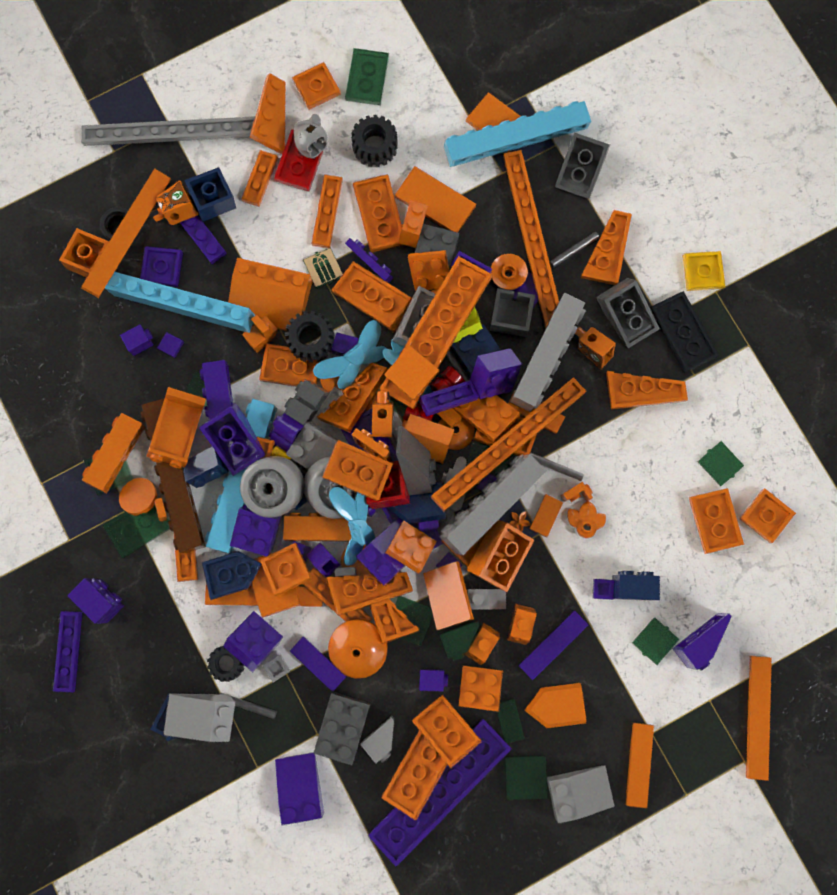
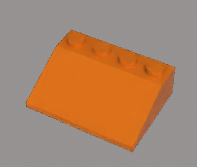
M237 258L232 275L228 303L247 307L255 315H258L260 319L266 315L277 329L287 331L286 327L287 324H291V318L295 320L298 313L300 316L304 315L303 311L306 309L313 281L310 274Z

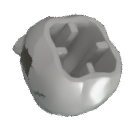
M313 114L308 120L297 122L294 126L295 145L298 151L308 158L317 157L328 145L326 131L321 127V119L317 114Z

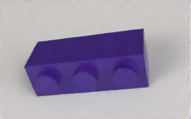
M225 360L202 363L203 369H200L201 380H204L205 388H202L203 397L207 400V406L204 408L205 415L209 417V420L233 405L229 366Z

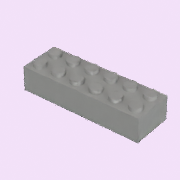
M567 293L563 294L510 403L529 412L540 405L544 397L541 393L548 389L552 378L549 376L550 374L553 375L558 369L561 362L558 358H562L563 354H565L569 346L566 342H570L577 330V327L574 325H578L586 311L583 309L585 302Z
M522 454L519 457H514L509 462L511 466L506 470H501L495 476L497 480L492 484L488 483L482 489L484 493L479 497L475 496L468 503L469 507L465 511L461 510L454 517L456 520L451 525L447 524L441 530L442 534L439 538L455 554L464 555L546 472L531 454Z

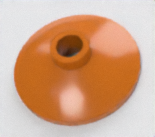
M503 254L497 257L491 266L492 280L501 289L514 290L522 286L526 281L528 275L527 265L517 255ZM511 272L512 276L507 277L505 273Z
M442 418L438 423L449 428H459L458 433H453L449 446L451 450H460L467 447L474 437V426L464 418L452 427Z

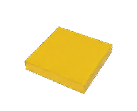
M721 251L683 254L687 291L725 288Z

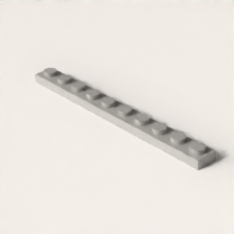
M255 116L81 126V143L84 146L250 137Z

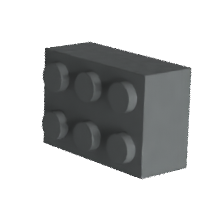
M332 692L313 754L352 765L371 703Z

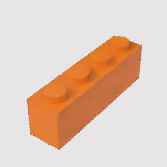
M123 413L114 419L112 430L104 436L102 447L94 453L92 464L90 467H86L82 474V481L106 494L145 429L141 422Z
M289 513V516H284L283 540L349 542L352 538L348 521L345 518L332 519L320 517L319 513H309V516H301V513Z

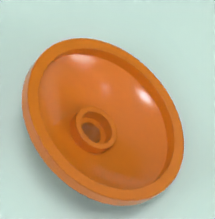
M353 619L339 625L331 635L328 645L332 664L345 676L351 678H365L376 673L383 666L388 651L387 642L382 644L376 625L363 619ZM354 650H359V651H360V654H359V655H355V654L353 653V651H354Z

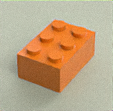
M498 520L485 534L467 571L489 584L508 592L534 539L510 524Z

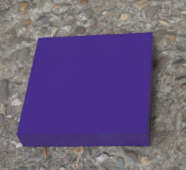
M145 246L140 279L169 287H178L183 251Z

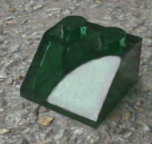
M478 621L439 634L448 659L452 657L454 661L464 657L463 653L468 651L479 628Z

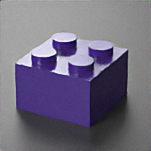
M511 348L477 357L470 380L479 395V399L509 393L513 390L522 363Z
M243 505L238 510L230 546L268 556L273 552L282 515L274 518L262 517L253 513L246 505Z
M84 578L67 595L95 624L108 623L124 607L121 603L122 599L116 593H111L107 589L108 585L102 579Z
M253 611L231 633L223 647L253 673L280 644L283 636Z

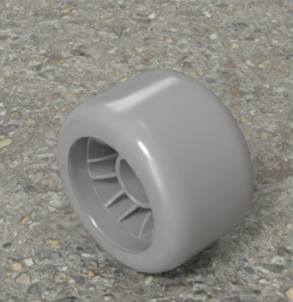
M280 456L266 457L255 461L245 470L240 483L241 496L245 505L253 513L267 518L279 517L295 508L300 502L304 493V478L297 465L289 459ZM267 483L273 486L272 493L267 489Z
M325 457L316 461L308 469L304 477V495L308 503L319 514L327 518L340 519L343 517L333 507L329 498L330 490L338 484L322 478L330 457ZM340 486L355 500L357 492Z

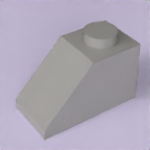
M467 589L471 609H506L505 591L501 589Z
M393 716L388 718L361 741L360 745L375 764L379 760L384 762L391 755L389 752L392 749Z

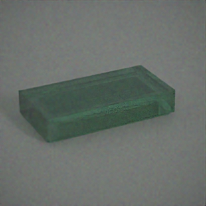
M515 699L500 702L497 714L504 741L511 743L525 739Z

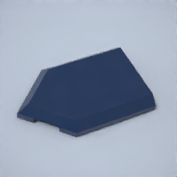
M438 481L436 484H433L432 493L409 495L410 504L387 507V509L410 525L420 522L446 520V511L443 512L431 498V495L443 486V482Z
M240 551L202 562L210 600L248 589L262 564Z

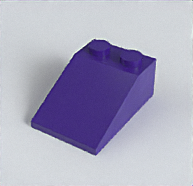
M236 403L199 427L233 476L266 455L247 418Z
M400 518L393 522L356 556L383 586L405 567L404 564L385 553L403 522Z
M717 613L672 648L687 668L700 669L701 671L710 665L709 661L713 659L732 616L730 613Z
M312 752L275 759L281 826L321 819L324 815V807L315 754Z

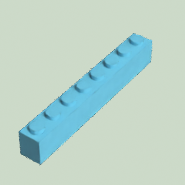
M575 101L562 108L557 106L552 108L551 111H539L529 117L521 116L515 121L510 122L506 120L497 126L492 127V125H488L479 131L470 130L461 136L452 135L445 140L444 150L450 167L507 152L508 150H514L585 130L589 127L591 119L585 101L580 103Z
M115 272L105 287L107 291L116 297L250 333L253 325L251 319L255 314L247 307Z
M252 399V402L246 408L247 420L256 437L268 439L277 407L270 403ZM248 467L234 476L230 471L229 475L225 476L223 493L217 499L218 509L211 518V524L213 525L211 531H208L205 537L206 547L229 554L233 552L234 547L230 546L238 510L245 505L240 492V483Z

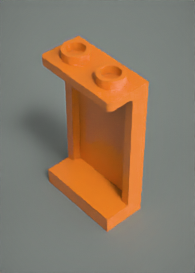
M168 387L146 457L157 463L162 461L170 463L169 465L174 468H185L206 399Z

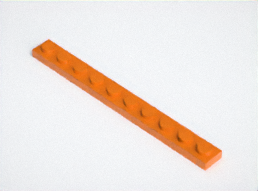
M522 150L504 153L503 159L546 329L559 303Z
M573 377L431 495V498L443 512L446 511L584 395L586 390Z

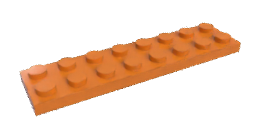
M458 256L400 355L410 345L438 368L491 280L492 274ZM387 377L380 387L381 391H389V396L412 409L415 408L420 396L425 391L424 389L413 400Z

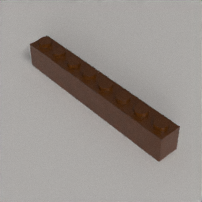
M164 398L142 405L141 417L143 422H146L147 429H145V433L150 441L154 434ZM156 462L157 465L154 466L156 475L160 476L161 483L159 488L161 494L165 496V511L170 515L171 520L168 521L170 530L174 531L175 539H173L175 549L185 554L205 548L206 545L190 484L185 481L183 467L174 468L169 465L170 463Z

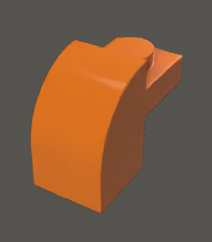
M255 315L251 319L254 325L250 333L244 332L242 334L256 353L263 349L266 343L269 344L278 332V329L266 315L261 319L258 315Z

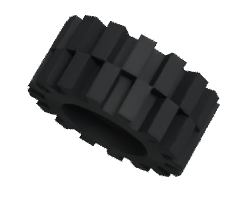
M223 646L214 649L207 660L209 662L207 669L210 670L209 674L213 675L214 679H218L220 682L232 681L244 671V665ZM223 656H230L233 659L234 665L230 671H223L219 666V661Z

